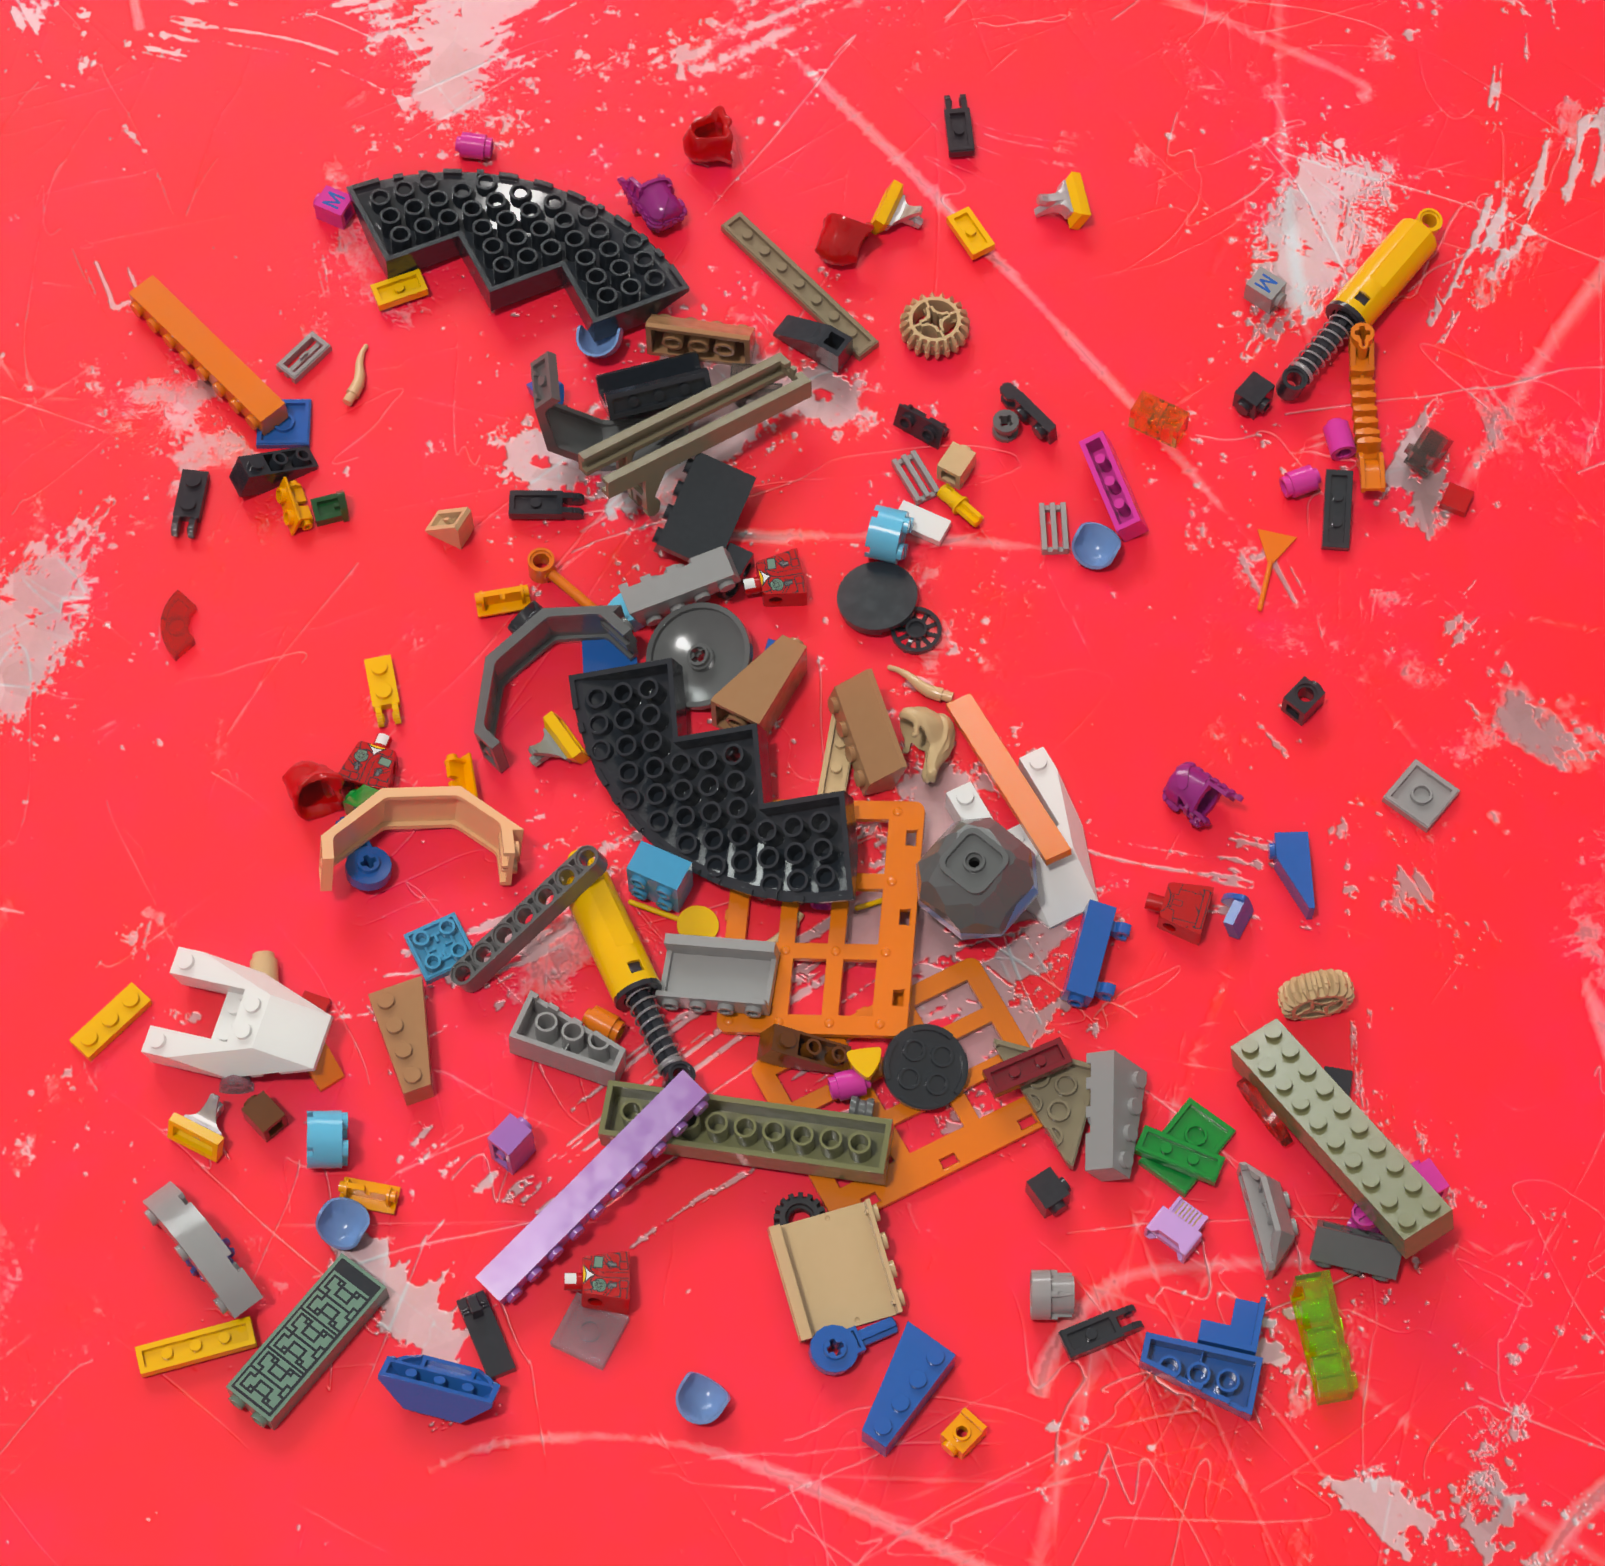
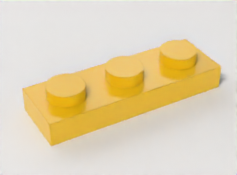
M131 982L71 1037L69 1041L91 1062L152 1005V1001Z

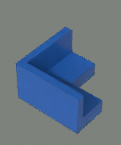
M1261 1297L1259 1303L1236 1298L1230 1325L1201 1319L1197 1343L1255 1356L1267 1298Z

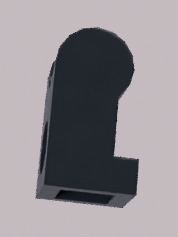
M731 542L726 550L730 552L741 581L736 583L735 587L729 591L715 593L722 599H729L737 593L743 584V579H746L754 566V553Z

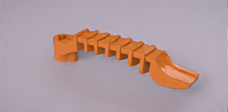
M1357 323L1351 328L1348 343L1349 381L1351 383L1349 391L1351 394L1350 404L1353 410L1354 443L1357 449L1355 453V458H1357L1356 466L1359 471L1361 493H1365V491L1385 492L1383 452H1380L1381 438H1379L1380 430L1377 429L1376 393H1374L1375 380H1373L1375 370L1374 329L1367 323Z

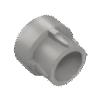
M1031 1270V1320H1058V1317H1072L1075 1305V1285L1072 1273H1058V1270Z

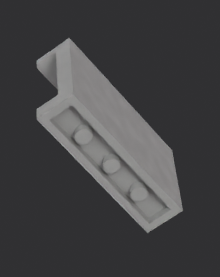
M665 933L664 945L667 952L661 979L662 991L656 990L655 992L656 1000L662 1008L666 1010L686 1008L697 1013L710 1010L717 1011L723 1015L744 1013L749 1017L755 1018L761 1015L770 1016L780 957L776 942Z

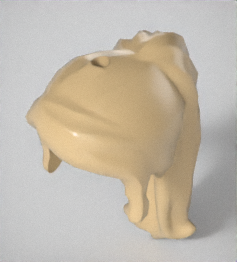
M927 707L903 708L899 715L900 729L904 738L902 753L906 754L909 752L911 743L918 749L925 751V762L921 776L923 782L935 783L938 769L948 758L954 747V724L947 715L936 713Z

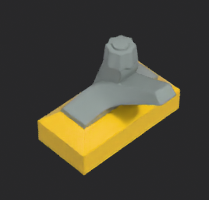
M550 711L543 717L545 726L543 729V740L530 746L528 749L532 755L529 758L530 762L535 767L551 757L584 764L590 759L583 746L559 715Z

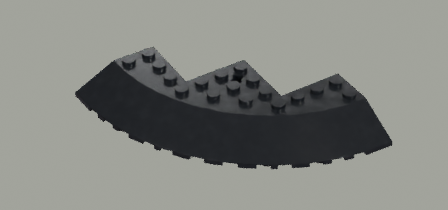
M444 168L443 172L433 173L427 172V170H420L418 174L403 176V173L394 174L393 178L379 180V178H374L346 187L366 239L387 279L416 269L420 270L461 255L491 311L563 285L591 337L596 342L617 334L618 328L626 331L644 324L651 314H658L690 291L689 286L674 264L671 265L665 259V254L659 248L656 249L649 242L647 236L634 230L630 222L619 215L614 216L605 210V206L601 204L595 205L587 201L585 196L575 191L568 190L565 192L554 188L552 183L534 179L533 182L520 179L517 174L499 172V175L484 173L482 169H477V172H462V169Z
M673 658L569 675L573 710L576 712L578 729L580 734H582L585 750L594 765V771L602 785L607 789L614 804L619 807L632 826L655 847L692 862L693 873L717 885L750 896L799 903H830L855 900L858 844L854 799L843 790L773 802L767 731L755 723L688 735L683 667Z

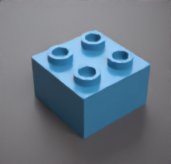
M644 841L640 842L626 868L629 892L637 899H648L655 902L659 908L665 911L673 910L679 913L694 885L692 862Z

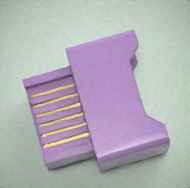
M1179 1196L1169 1209L1165 1206L1160 1208L1145 1227L1144 1236L1149 1240L1159 1239L1177 1253V1260L1184 1264L1201 1242L1202 1233L1200 1231L1208 1222L1209 1217Z

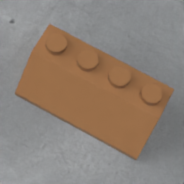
M651 314L646 321L647 354L673 357L696 351L701 362L745 368L751 367L756 342L755 328L743 324H724L720 321H701L692 317H672L668 314Z
M872 668L866 669L835 686L828 698L829 711L831 714H834L837 722V734L840 738H843L846 759L853 766L854 781L856 786L860 787L863 796L893 790L907 768Z

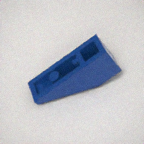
M1275 832L1272 843H1268V858L1273 859L1275 872L1306 920L1312 919L1315 902L1308 832Z

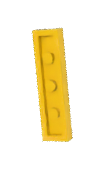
M248 1316L136 1346L135 1351L140 1374L144 1378L257 1347L251 1318Z

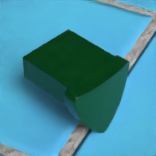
M344 490L310 499L317 527L339 521H349V511Z

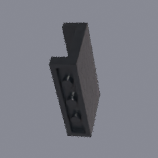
M696 351L600 374L595 377L600 401L610 421L672 406L712 387L709 371L707 368L701 369Z
M699 453L695 455L694 459L689 458L683 469V472L687 474L684 482L678 481L672 494L677 497L674 505L668 504L662 518L667 520L664 528L658 527L652 539V542L656 543L653 550L656 553L663 550L688 562L689 558L721 546L725 549L757 477L704 453Z

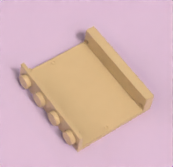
M870 1198L858 1204L781 1226L780 1224L774 1225L767 1229L799 1343L812 1340L815 1333L824 1326L838 1325L848 1329L852 1326H860L903 1312L901 1306L906 1305L901 1288L896 1289L893 1278L897 1277V1271L893 1260L888 1261L885 1252L886 1249H889L885 1232H879L877 1221H881L879 1210L876 1204L871 1205Z

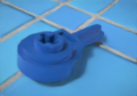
M370 841L346 857L345 874L347 880L353 887L359 890H378L385 886L391 878L392 863L390 857L382 849L372 847Z
M888 1317L860 1330H857L856 1326L848 1329L838 1325L824 1326L815 1333L809 1343L808 1353L810 1361L823 1374L832 1376L843 1374L852 1367L857 1356L866 1351L865 1346L897 1333V1324L892 1317ZM831 1347L832 1350L838 1349L839 1352L837 1355L834 1352L829 1353L827 1351L828 1348Z

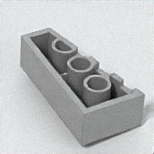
M721 546L689 558L688 565L673 564L668 566L662 575H644L640 577V583L630 587L627 582L618 585L629 614L644 626H655L662 621V618L682 606L706 602L711 598V595L719 591L726 592L733 589L735 584L740 582L741 579L730 552Z

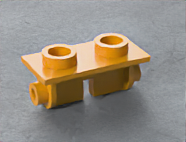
M283 477L279 488L276 489V500L281 504L284 512V523L289 527L291 536H294L297 528H302L303 530L311 529L314 520L308 505L299 506V504H306L307 501L302 485L296 480L288 483L287 478Z
M519 584L520 586L474 593L478 618L523 610L531 603L528 585Z
M454 753L448 754L444 765L446 766L447 778L453 779L448 782V785L461 786L478 798L471 753H467L461 758H458L457 754Z
M344 1177V1181H340L338 1192H340L339 1197L353 1199L363 1205L366 1210L392 1215L395 1213L401 1187Z

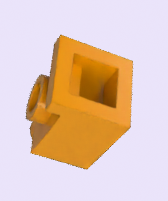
M964 1407L961 1413L941 1433V1447L950 1456L954 1457L957 1455L963 1460L986 1436L987 1426ZM962 1429L967 1435L959 1437L956 1432Z

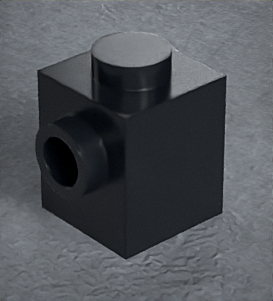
M1253 371L1235 391L1232 406L1240 414L1247 415L1254 420L1259 413L1264 414L1270 407L1275 385Z
M1048 1167L1026 1181L1025 1192L1043 1217L1047 1218L1052 1214L1057 1216L1067 1209L1071 1189L1063 1177L1058 1178L1052 1168Z

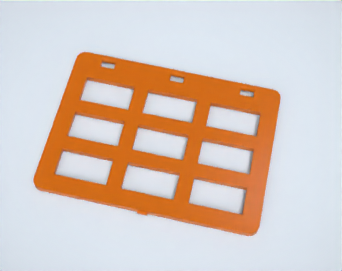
M773 799V802L781 801L783 799ZM854 801L856 825L857 822H889L884 874L857 873L856 891L883 892L878 944H846L850 901L832 902L828 943H796L800 903L782 901L778 942H776L780 957L770 1016L761 1015L755 1018L749 1017L744 1013L723 1015L717 1012V1026L720 1032L727 1035H760L761 1032L773 1024H778L818 1037L893 1039L901 1031L908 1028L918 913L916 863L922 858L926 815L924 806L916 801ZM907 833H916L915 846L906 845ZM730 889L729 905L725 912V921H727L725 938L747 939L750 895ZM901 912H910L909 926L900 925ZM794 961L826 962L821 1015L789 1014ZM844 962L877 963L872 1016L840 1015ZM903 992L902 1006H894V993Z
M964 959L912 985L908 1028L924 1024L915 1009L916 1007L968 983L982 1008L943 1028L952 1033L957 1040H960L992 1024L1000 1040L1030 1047L977 959ZM903 992L895 993L893 1005L902 1006ZM873 1005L869 1007L864 1006L850 1016H872ZM821 1037L848 1045L847 1041L853 1039L848 1037ZM996 1055L968 1069L967 1080L962 1091L949 1103L963 1127L912 1153H909L895 1126L925 1111L915 1110L901 1103L885 1110L872 1086L867 1089V1095L860 1096L859 1098L861 1100L875 1099L873 1117L893 1119L894 1134L890 1152L893 1162L888 1164L885 1185L854 1181L839 1188L834 1178L807 1174L827 1211L830 1212L861 1203L862 1200L874 1194L879 1200L875 1204L878 1210H881L1043 1129L1042 1124L1025 1097L980 1119L978 1118L964 1092L985 1082L982 1070L1003 1062L1000 1056ZM883 1057L880 1059L879 1071H876L870 1079L871 1083L883 1078ZM763 1061L755 1062L752 1067V1077L766 1102L821 1109L839 1100H832L827 1084L791 1102L777 1076L792 1068H784ZM1032 1116L1036 1123L1021 1130L1018 1122ZM954 1155L958 1162L943 1169L940 1161Z

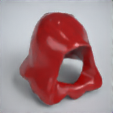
M717 106L708 115L690 124L682 141L684 153L692 161L699 163L721 161L727 164L733 163L731 156L733 134L729 128L733 121L726 114L724 107Z
M829 213L823 220V228L815 252L826 263L831 265L843 266L854 264L857 262L859 249L874 229V224L871 222L864 224L841 214Z
M300 761L290 767L282 776V781L293 802V807L298 816L304 820L310 821L322 818L344 808V796L341 793L344 778L341 774L329 769L327 765L318 764L313 761ZM329 786L333 789L334 796H332Z

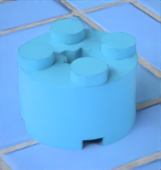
M876 505L874 510L879 512L877 517H871L865 546L870 547V552H864V556L897 564L899 560H905L908 544H905L906 534H911L914 518L909 517L908 511Z
M342 1110L307 1111V1169L342 1168V1166H348V1140H342L347 1139L348 1112H342Z

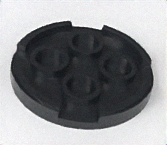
M869 562L854 568L843 578L837 591V604L840 614L851 628L865 634L882 635V632L893 630L899 626L903 627L910 621L917 609L918 591L913 577L904 568L889 562Z
M919 1024L901 1031L888 1044L882 1060V1074L889 1092L901 1104L915 1110H935L949 1104L962 1091L968 1076V1059L961 1044L948 1030L936 1025Z

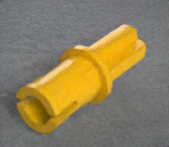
M946 483V485H943L938 490L937 497L952 509L953 514H960L973 527L980 525L984 517L968 503V497H963L949 483Z

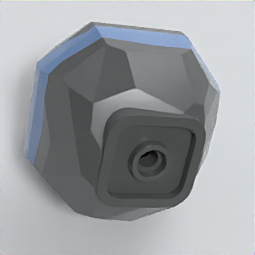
M991 817L959 820L953 823L916 863L919 906L961 940L1002 936L1038 896L1035 854Z

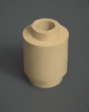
M257 951L253 953L250 960V968L263 972L279 982L278 960L275 958V954L271 951Z

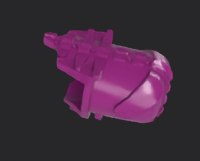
M659 173L657 178L646 181L643 184L634 177H629L627 180L623 177L617 179L620 186H622L624 195L628 199V205L632 207V213L641 214L650 230L656 233L667 230L681 222L687 215V208H685L683 200L677 199L674 195L672 181L670 178H666L664 174L661 175Z
M1185 762L1176 767L1162 794L1163 801L1168 804V807L1176 812L1181 808L1184 815L1190 818L1189 822L1197 828L1211 824L1206 816L1214 808L1221 795H1224L1233 802L1235 799L1240 802L1244 799L1242 795H1238L1236 791L1228 788L1227 785L1221 783L1217 778H1213L1208 772H1204L1202 768L1197 767L1193 762Z

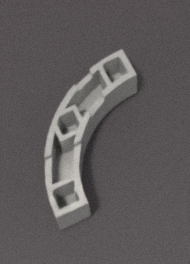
M168 1182L142 1201L147 1208L143 1212L153 1226L158 1224L175 1242L177 1246L174 1249L183 1262L189 1260L215 1294L216 1298L213 1302L222 1314L228 1312L235 1319L263 1298L242 1267L240 1268L236 1262L231 1263L227 1257L231 1254V1251L191 1202L188 1203L185 1195L174 1183Z

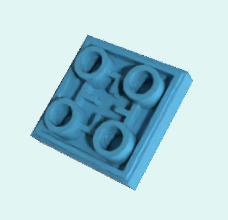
M455 912L403 935L427 985L450 975L452 966L472 948Z

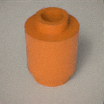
M598 1005L593 1009L588 1008L582 1018L585 1027L593 1032L595 1030L615 1043L619 1041L626 1027V1023L621 1021V1017Z

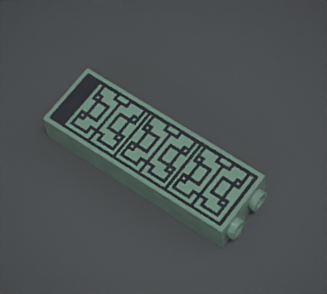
M341 1253L226 1386L230 1395L228 1400L239 1410H242L244 1407L252 1413L250 1417L262 1428L268 1425L271 1429L275 1430L389 1297L387 1287Z

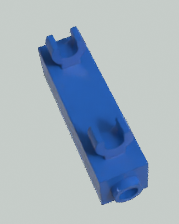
M1091 899L1082 915L1060 998L1077 1008H1087L1094 996L1100 1000L1110 1002L1111 997L1114 996L1116 985L1098 981L1109 936L1125 942L1127 936L1129 937L1132 927L1128 923L1114 921L1116 907Z

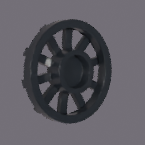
M917 607L912 619L905 624L906 628L897 627L891 630L893 642L904 653L917 655L933 650L939 643L942 633L938 617L932 611L923 607ZM916 613L924 614L923 618H916ZM928 617L934 621V623L926 625L925 622ZM937 626V633L927 631ZM895 631L905 632V634L897 637ZM926 636L932 637V638H935V639L933 640L932 643H930V642L926 639ZM907 638L909 639L906 645L900 642ZM920 641H923L927 646L921 648ZM912 642H916V648L910 647Z

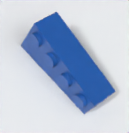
M909 1321L906 1324L862 1429V1441L885 1458L955 1366L956 1355Z
M1146 1332L1139 1367L1249 1421L1253 1412L1263 1358Z

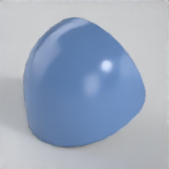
M578 325L576 331V342L579 349L584 354L597 359L613 355L619 349L623 339L622 328H618L616 335L594 342L589 331L582 325Z
M1086 522L1077 529L1072 540L1071 549L1075 559L1084 567L1096 570L1103 569L1110 565L1121 547V540L1107 526L1095 522Z
M337 1197L327 1201L322 1206L316 1217L315 1224L318 1234L328 1245L339 1250H350L356 1247L362 1240L370 1224V1217L365 1207L359 1202L350 1198Z
M688 1372L676 1391L675 1397L677 1409L682 1417L698 1425L708 1424L716 1420L731 1399L728 1392L720 1384L697 1372Z

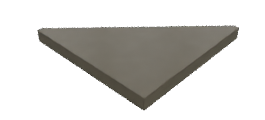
M996 1038L993 1041V1047L1002 1061L1033 1049ZM1072 1059V1066L1019 1088L1069 1169H1073L1087 1120L1086 1107L1090 1106L1091 1090L1086 1089V1078L1091 1077V1064Z

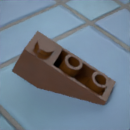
M773 1024L760 1033L757 1060L784 1068L837 1073L848 1070L847 1052L851 1050V1046Z

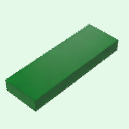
M1147 1125L1144 1126L1134 1153L1213 1186L1217 1181L1226 1158Z

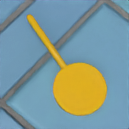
M632 899L628 900L629 905L677 921V931L679 934L716 937L718 933V919L714 912L707 907L691 906L677 916Z

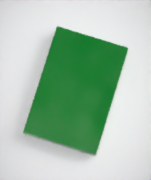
M1189 1097L1162 1132L1219 1155L1235 1135L1236 1130ZM1141 1157L1138 1161V1165L1184 1198L1198 1181L1196 1178L1147 1158Z

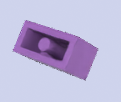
M510 1113L487 1137L491 1158L510 1174L514 1175L536 1149L531 1124L520 1116L517 1119Z

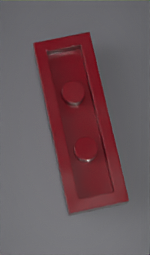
M1059 1037L982 1070V1075L995 1099L1072 1066L1073 1061Z

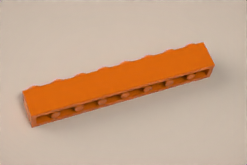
M154 275L129 292L130 308L137 317L142 316L154 333L159 332L165 344L170 349L175 348L185 364L193 365L196 368L197 375L203 381L208 380L212 384L215 393L221 398L224 396L235 413L239 414L241 412L245 416L247 424L253 430L258 428L265 436L275 428V425L278 426L288 418L285 402Z

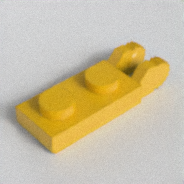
M391 654L364 659L373 711L376 712L378 727H385V718L382 710L391 708L393 709V721H395V724H401L399 707L401 706Z

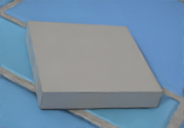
M1415 759L1383 796L1382 802L1427 833L1457 798L1460 790Z

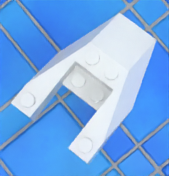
M1041 747L1020 757L1018 768L1068 843L1072 855L1046 866L1020 824L1008 829V831L1035 854L1038 896L1026 910L1051 930L1083 914L1089 900L1098 902L1083 825L1056 766L1045 748ZM971 781L946 793L945 808L954 823L966 819L992 818Z
M178 947L169 972L182 985L227 995L211 1039L150 1025L141 1050L146 1057L153 1063L227 1080H234L235 1077L242 1076L262 1077L264 1074L270 1073L290 1074L316 1070L333 1020L331 1015L263 972L205 952Z

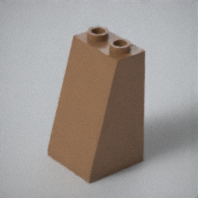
M784 635L779 637L711 699L712 725L719 729H726L757 723L767 731L768 736L807 672V646L794 637L789 638Z

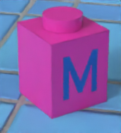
M328 185L325 186L321 193L315 196L313 201L316 218L342 230L345 229L355 213L349 194Z

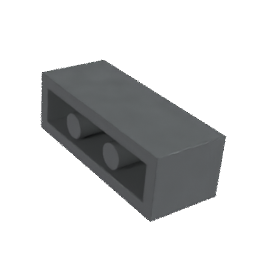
M1318 1219L1309 1259L1314 1260V1263L1321 1267L1330 1268L1332 1265L1343 1267V1270L1350 1274L1358 1275L1360 1272L1372 1274V1278L1376 1280L1389 1281V1279L1396 1280L1402 1254L1383 1234Z

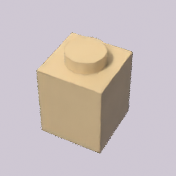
M953 441L937 464V479L949 483L952 487L960 490L975 468L976 453L967 445H960Z

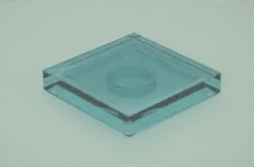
M577 1292L556 1330L550 1346L603 1371L629 1322V1317L624 1314L584 1308L581 1306V1294Z

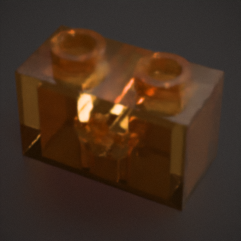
M1142 390L1130 410L1128 426L1176 448L1187 430L1190 412Z

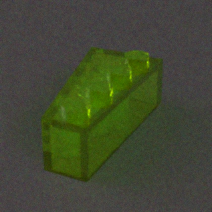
M1330 1270L1295 1276L1289 1296L1317 1406L1351 1400L1355 1389H1358V1382L1355 1372H1351L1350 1350L1344 1340L1343 1323L1338 1312Z

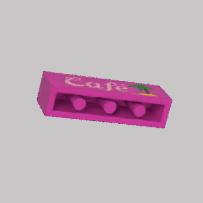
M1102 430L1079 441L1119 536L1126 542L1149 531L1111 440Z

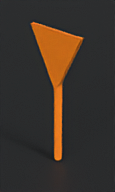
M1257 529L1267 560V568L1257 607L1258 611H1262L1272 566L1297 537Z

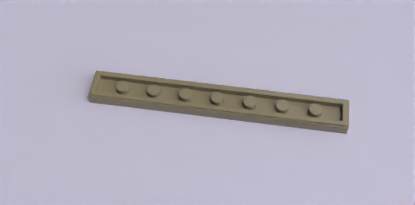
M741 211L721 225V231L817 322L831 325L852 337L853 356L858 361H861L879 347L878 340Z

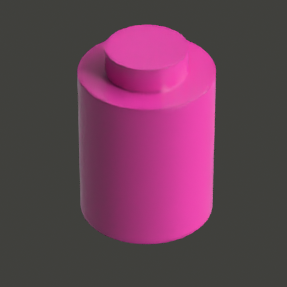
M1341 418L1330 419L1323 427V433L1331 458L1339 461L1352 457L1357 449L1348 421Z

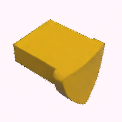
M871 1047L848 1051L847 1059L850 1069H854L865 1080H870L875 1072L879 1071L881 1048Z

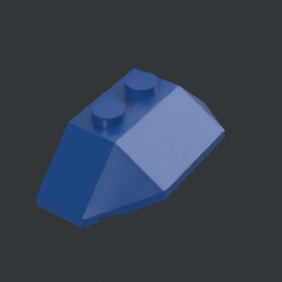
M405 1355L398 1358L387 1356L378 1374V1380L403 1409L457 1423H462L491 1409L501 1386L478 1368L427 1355Z

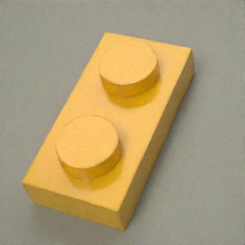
M969 206L946 217L947 225L972 260L995 250V243Z
M419 269L370 285L379 311L429 295L428 288Z

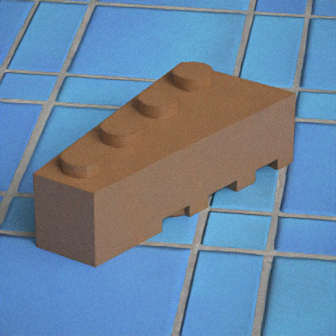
M422 976L368 994L371 1008L406 1105L408 1106L434 1097L426 996Z

